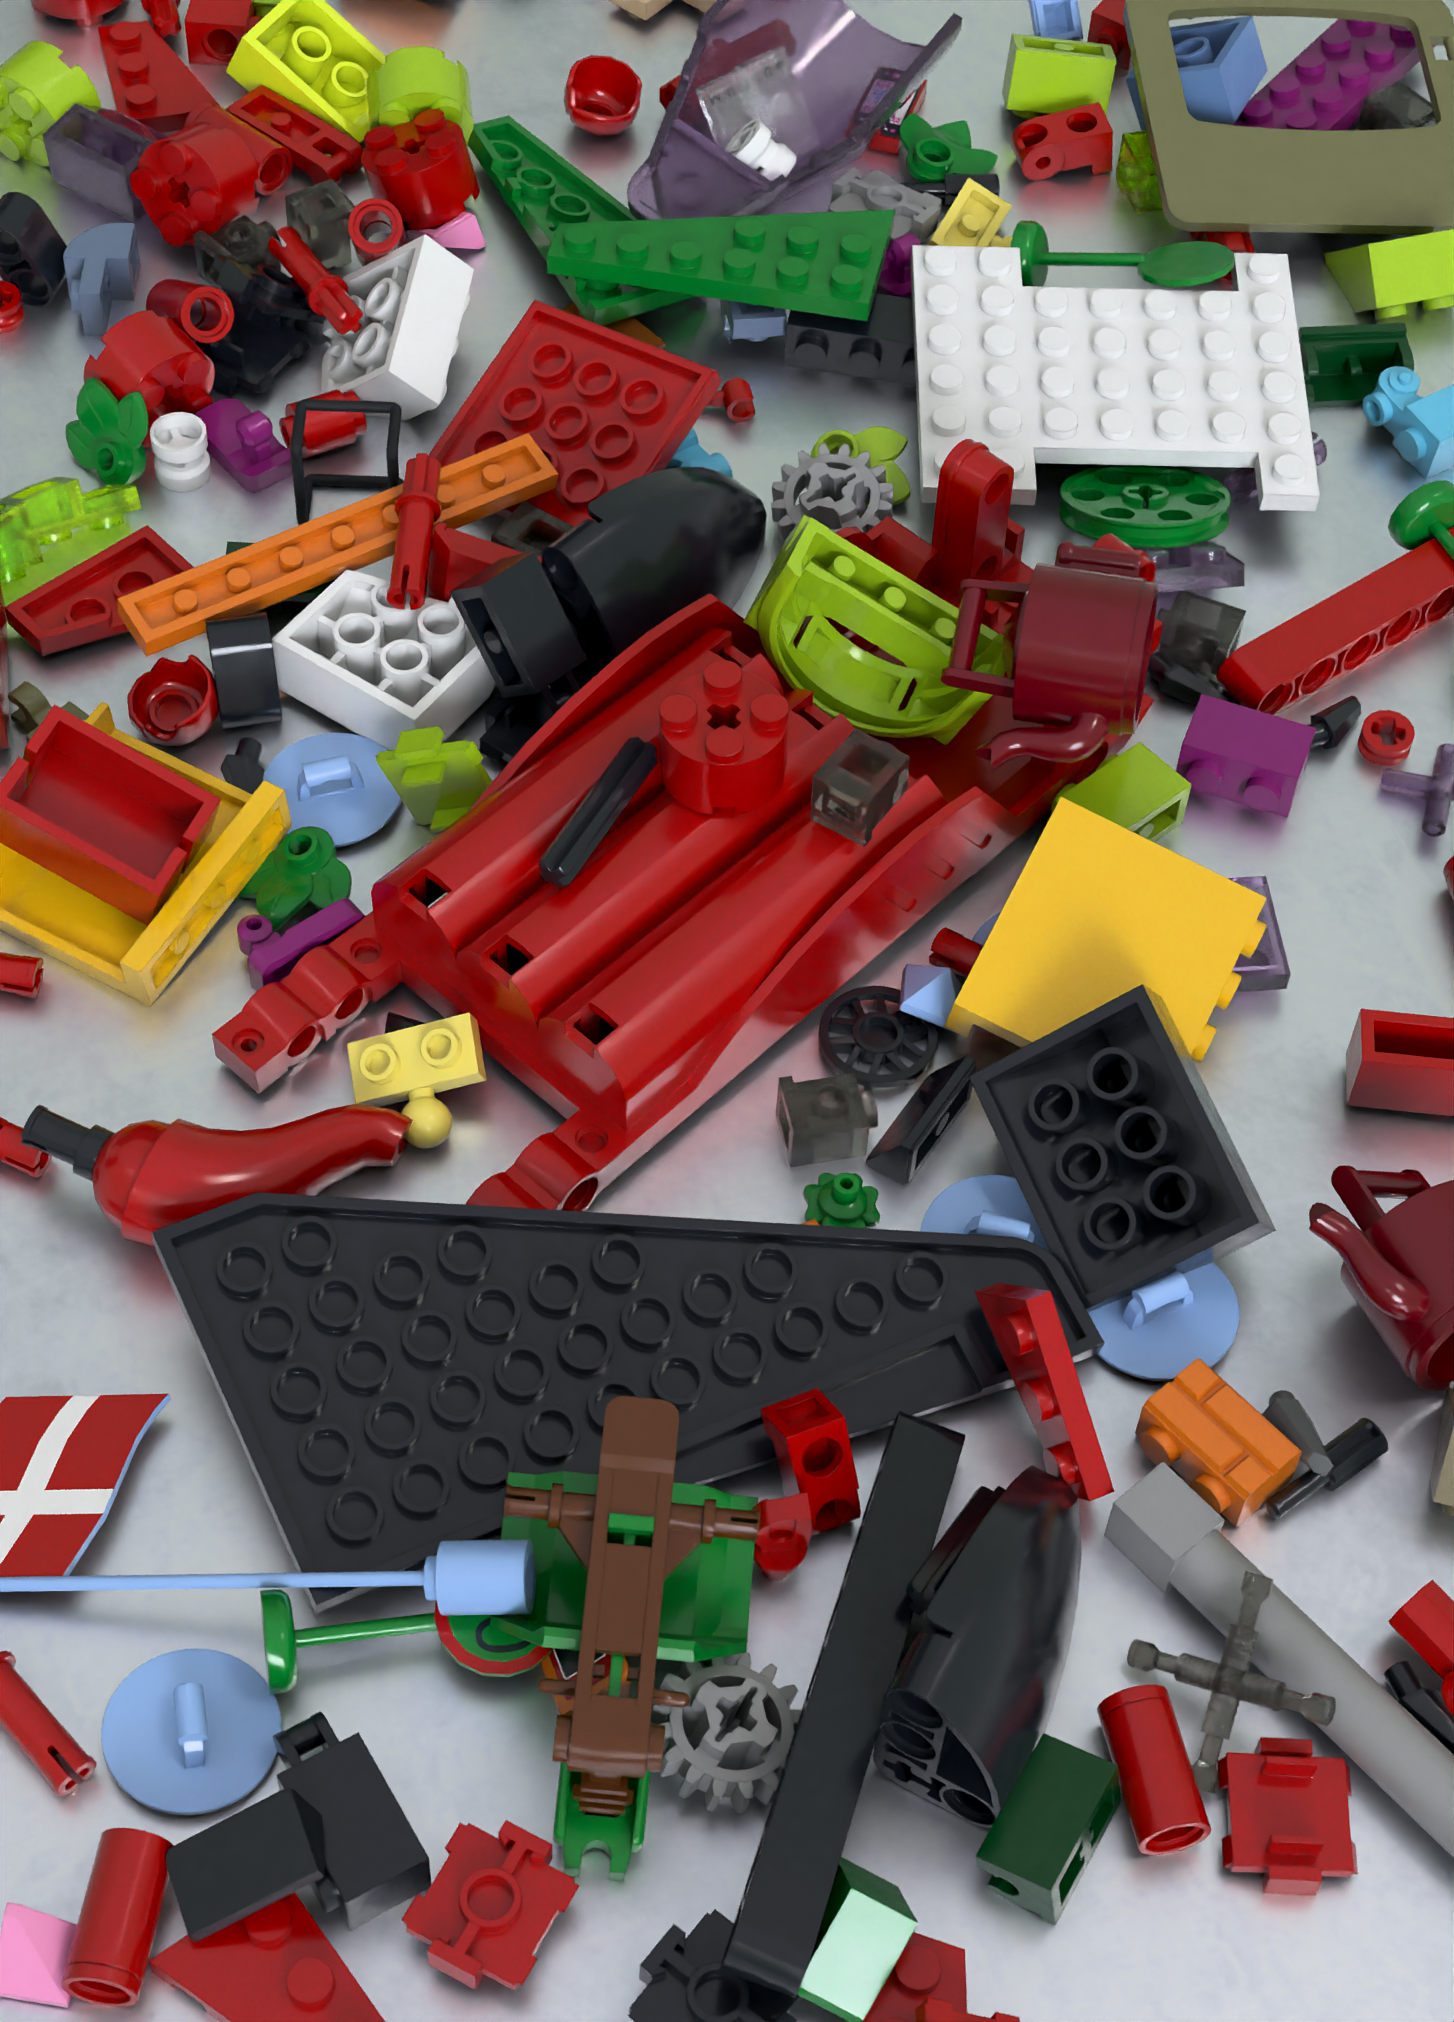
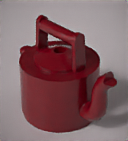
M1065 540L1058 546L1055 565L1036 564L1030 584L979 579H964L960 582L958 592L962 598L948 667L942 670L941 682L955 688L1012 698L1013 720L1062 727L1053 729L1040 727L1014 728L998 733L973 752L976 756L991 761V772L1008 760L1018 756H1029L1050 762L1073 763L1090 757L1101 746L1107 734L1122 736L1123 733L1135 734L1145 689L1158 597V583L1146 581V578L1139 577L1142 557L1131 552L1075 545L1072 541ZM986 600L1019 603L1006 623L1003 637L1002 657L1008 678L972 671Z
M1346 1165L1338 1166L1333 1171L1331 1177L1333 1188L1360 1229L1347 1217L1324 1203H1315L1309 1211V1230L1335 1249L1344 1260L1341 1267V1279L1407 1377L1425 1390L1437 1391L1453 1388L1454 1180L1431 1187L1423 1175L1413 1169H1406L1401 1172L1356 1170L1354 1167ZM1375 1198L1405 1199V1201L1385 1214Z

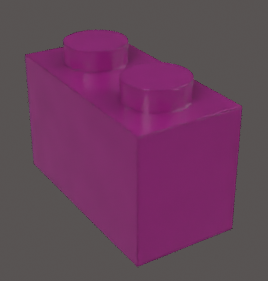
M1201 694L1181 746L1176 772L1191 783V788L1198 792L1209 793L1251 806L1257 810L1268 811L1288 818L1307 764L1316 728Z

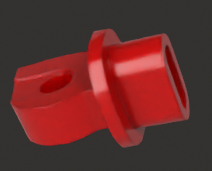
M808 1493L793 1494L790 1497L771 1500L767 1498L752 1508V1511L760 1510L758 1539L754 1547V1561L761 1569L763 1575L771 1581H781L786 1578L787 1575L798 1568L807 1554L808 1543L812 1535Z

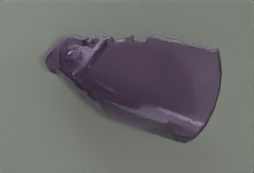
M716 0L701 18L696 31L695 43L688 60H685L680 82L672 102L670 101L649 157L628 183L627 204L630 213L637 220L761 215L852 163L865 153L949 52L961 31L962 18L953 13L927 46L901 41L875 28L846 5L843 0ZM778 61L780 62V63H779V72H778V70H777V68H776V66H775V64H774V63H776V65H777V67H778ZM755 73H757V75H755V77H756V78H759V80H760V82H759L758 84H757L758 79H755V78H754V74H755ZM744 79L746 80L747 85H748V87H749V89H747V90H745V91H743L744 89L747 88L745 81H743L742 83H740V82H741L742 80H744ZM717 93H719V97H720L721 102L715 98V97L718 98V94H717ZM713 95L715 96V97H714V105H712V103H711V101H710V99H709V97H710L711 100H712V102H713ZM758 118L771 131V139L776 144L784 143L796 155V162L787 177H784L782 174L770 181L725 150L727 144L746 123Z

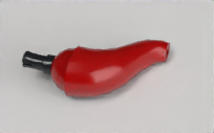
M352 1104L327 1109L272 1128L244 1131L211 1129L178 1118L171 1124L155 1120L131 1123L114 1133L99 1125H94L89 1129L49 1111L45 1106L38 1105L27 1119L21 1135V1144L27 1147H34L73 1165V1173L93 1182L95 1200L106 1219L121 1229L120 1236L129 1241L154 1247L153 1231L253 1193L317 1196L326 1188L365 1167H393L401 1158L408 1144L404 1136L409 1131L413 1120L393 1109Z

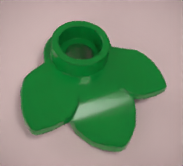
M911 113L902 122L899 129V138L908 151L906 167L909 173L922 183L944 182V175L989 174L993 170L998 158L992 152L971 147L969 127L964 120L932 128L920 116Z
M96 377L88 378L77 397L76 414L79 420L69 422L65 428L68 447L81 466L88 469H96L99 478L104 484L112 488L127 487L143 475L146 467V453L141 443L148 432V414L141 392H133L118 402L104 383Z
M313 826L302 827L290 832L280 841L276 850L269 853L260 868L237 897L244 899L256 898V909L259 915L265 916L270 920L272 931L275 932L309 901L319 910H322L340 899H349L352 886L351 872L345 864L335 858L336 846L327 831Z

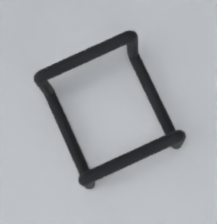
M303 399L296 404L290 452L296 516L299 525L309 522L313 485L381 487L390 489L404 483L403 479L399 478L398 445L402 414L401 407L398 404L381 401ZM306 411L390 413L386 449L388 476L309 474L304 478L302 443Z

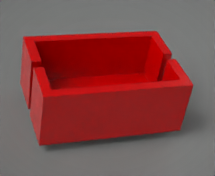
M54 704L25 746L23 759L18 756L0 783V843L148 926L176 887L180 874L185 873L210 834L221 799Z

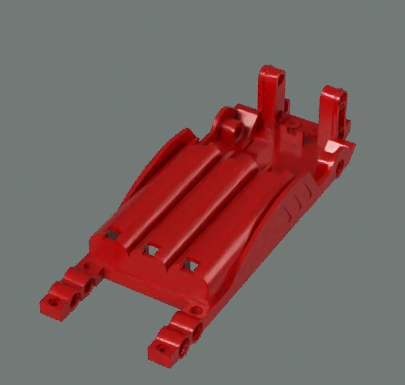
M965 439L959 442L950 451L941 467L931 545L890 516H887L867 533L857 527H844L835 532L840 537L958 609L960 608L962 598L958 590L962 580L979 579L1030 584L1034 571L1021 562L1025 529L1008 518L1014 469L1011 465L991 453L985 444L975 442L972 439ZM1112 533L1105 534L1093 544L1092 547L1137 553L1142 557L1139 577H1144L1146 581L1154 582L1156 564L1149 559V556L1144 551L1135 550ZM709 593L658 624L613 659L575 693L524 744L465 815L376 881L371 891L372 912L329 945L317 946L307 952L297 962L291 973L282 981L269 983L252 995L240 1013L212 1033L215 1055L259 1094L288 1071L287 1067L296 1065L304 1060L315 1049L321 1038L327 1041L336 1034V1029L343 1028L351 1023L363 1011L369 1000L374 1004L403 982L445 1018L465 1013L473 1015L478 1022L482 1049L567 1119L553 1132L543 1134L533 1140L521 1152L514 1164L505 1172L492 1175L473 1192L465 1205L585 1212L605 1187L970 876L975 875L1050 811L1053 799L1062 788L1070 783L1077 785L1092 775L1107 757L1117 754L1124 748L1133 734L1123 733L1122 736L1107 734L1101 746L1090 757L1073 763L1050 762L1029 756H1018L1008 760L991 772V761L982 759L973 752L998 733L1014 728L1040 727L1053 729L1062 727L1013 720V699L993 695L947 745L933 737L904 739L863 733L855 730L842 712L832 719L813 705V691L799 688L793 690L767 656L759 632L743 622L744 618ZM986 600L982 624L998 634L1004 635L1006 623L1019 603ZM806 616L793 641L794 645L811 616ZM825 617L840 634L861 649L883 660L906 667L896 657L891 656L860 635L840 625L832 618ZM1155 618L1150 656L1159 646L1163 623ZM719 660L732 661L742 671L766 680L787 700L789 706L787 766L783 786L768 803L756 810L741 814H735V807H714V815L699 813L685 807L674 799L665 788L660 767V702L678 682L690 675L704 671L708 664ZM1005 672L1003 677L1008 678L1007 672ZM915 678L912 679L898 711L905 710L917 685ZM1145 693L1143 694L1137 727L1154 702V699ZM632 737H639L644 742H651L657 749L655 754L657 764L572 882L563 888L557 887L552 882H545L539 875V859L624 743ZM444 893H448L442 899L436 902L433 906L428 908V906L431 903H433L435 900L441 897ZM507 943L521 951L530 960L512 976L508 973ZM600 1017L615 1029L601 1041Z

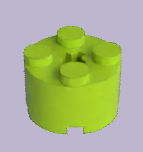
M30 41L0 66V151L4 156L13 161L24 157L40 166H52L60 161L97 126L95 125V120L101 116L102 107L93 83L81 67L76 64L70 69L58 58L63 51L43 41Z
M413 46L395 50L385 56L386 63L376 72L374 67L372 68L366 83L370 130L379 126L394 127L413 121L416 115L425 110L439 109L444 112L445 119L453 121L461 127L467 145L474 129L468 73L458 60L457 65L444 58V51L433 47Z

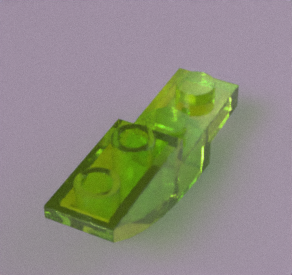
M53 477L27 486L0 499V584L25 577L26 571L24 567L44 562L40 546L53 545L72 539L71 529L89 524L90 530L95 531L123 524L122 514L142 509L136 486L111 484L82 493L78 478Z

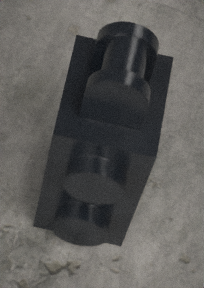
M535 552L501 558L449 592L502 697L524 696L534 717L544 725L581 689L572 669L586 661L587 657L579 643V635L575 625L565 615L552 588L553 584L549 572L539 562Z
M319 1711L293 1727L273 1735L276 1749L287 1769L277 1774L279 1791L286 1788L294 1789L322 1814L325 1877L310 1885L326 1913L338 1908L351 1931L430 1888L429 1857L359 1732L339 1742L328 1720ZM322 1746L323 1751L304 1761L301 1760L300 1756Z

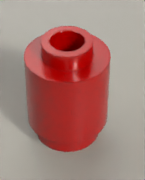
M338 389L307 398L359 401L353 391L341 393ZM299 401L287 404L285 407L286 417L279 420L281 435L289 450L295 407ZM306 411L302 457L304 459L355 443L356 436L366 434L367 432L365 414L362 412Z

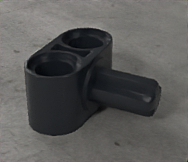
M8 192L0 199V276L3 281L16 285L20 290L23 303L35 307H45L51 303L66 278L63 254L67 245L34 199L19 192Z
M266 612L205 621L213 677L218 693L222 729L226 730L282 721L272 640Z

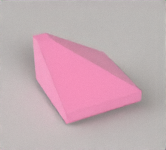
M465 211L455 219L442 225L423 230L409 229L407 231L409 239L415 240L426 234L442 247L481 249L486 246L475 214Z
M7 1902L0 1932V1997L68 2008L71 1995L62 1989L61 1982L77 1925L21 1904Z

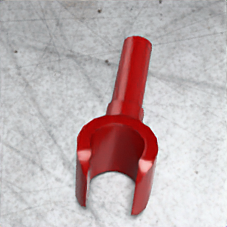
M742 378L728 380L722 386L721 391H716L707 406H713V408L725 407L728 418L735 422L748 421L756 413L752 401L754 397L751 387Z

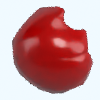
M590 55L578 60L570 69L564 89L565 112L569 115L570 121L579 129L597 136L618 135L632 125L633 120L636 118L640 106L641 79L628 64L611 56Z
M189 655L185 662H176L161 657L150 672H146L136 679L127 695L128 713L132 725L147 740L160 746L179 747L202 738L209 732L219 712L218 693L212 672L194 655Z

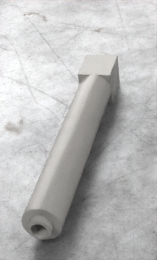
M1164 1462L1160 1463L1114 1501L1104 1536L1164 1594L1174 1586L1454 1858V1755L1220 1533L1224 1519Z

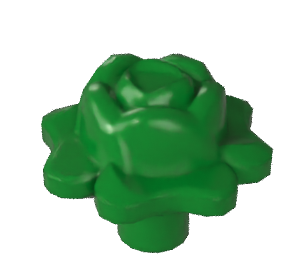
M822 1173L818 1177L817 1185L810 1184L804 1188L803 1196L808 1205L804 1216L805 1221L815 1219L819 1226L853 1228L876 1226L880 1221V1213L875 1205L879 1193L872 1186L862 1187L863 1180L856 1173H840L838 1175Z

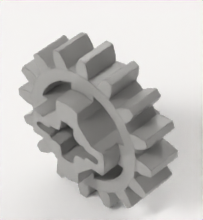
M825 443L820 444L819 456L811 458L803 450L798 452L799 467L795 468L792 465L783 464L781 467L782 482H773L772 484L774 501L771 503L773 522H778L781 540L787 539L804 514L822 523L834 533L844 527H857L867 533L887 516L893 518V486L890 483H886L885 467L880 465L871 468L870 453L867 451L861 453L856 459L850 457L849 444H843L838 454H830ZM804 488L807 489L805 493L799 495ZM799 496V504L795 506L796 500ZM870 500L866 512L859 518L857 514L865 510V502Z
M748 1652L741 1653L735 1665L726 1664L725 1657L708 1659L705 1668L699 1662L684 1661L678 1676L668 1673L659 1690L687 1693L690 1697L688 1706L681 1708L652 1705L651 1723L665 1725L663 1751H666V1754L662 1759L661 1773L659 1775L664 1777L678 1772L684 1778L678 1795L685 1799L696 1789L706 1792V1810L713 1812L722 1797H730L737 1813H745L753 1793L766 1806L772 1803L801 1713L799 1709L790 1710V1705L798 1692L796 1686L793 1684L778 1689L772 1683L777 1671V1667L772 1663L763 1668L760 1673L751 1670V1657ZM736 1719L741 1720L738 1727L732 1733L727 1732L722 1741H716L718 1734L725 1727L729 1729Z

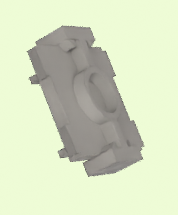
M852 167L833 183L828 212L895 209L894 227L890 240L906 233H913L922 243L937 229L942 199L927 192L921 194L893 181L894 177L879 170L871 171L861 179V171Z

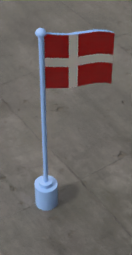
M169 1394L5 1397L0 1403V1592L424 1586L427 1601H437L438 1609L442 1616L524 1615L533 1612L536 1596V1559L534 1546L530 1539L441 1541L437 1556L426 1557L424 1571L69 1576L106 1520L139 1442L159 1412L171 1400Z

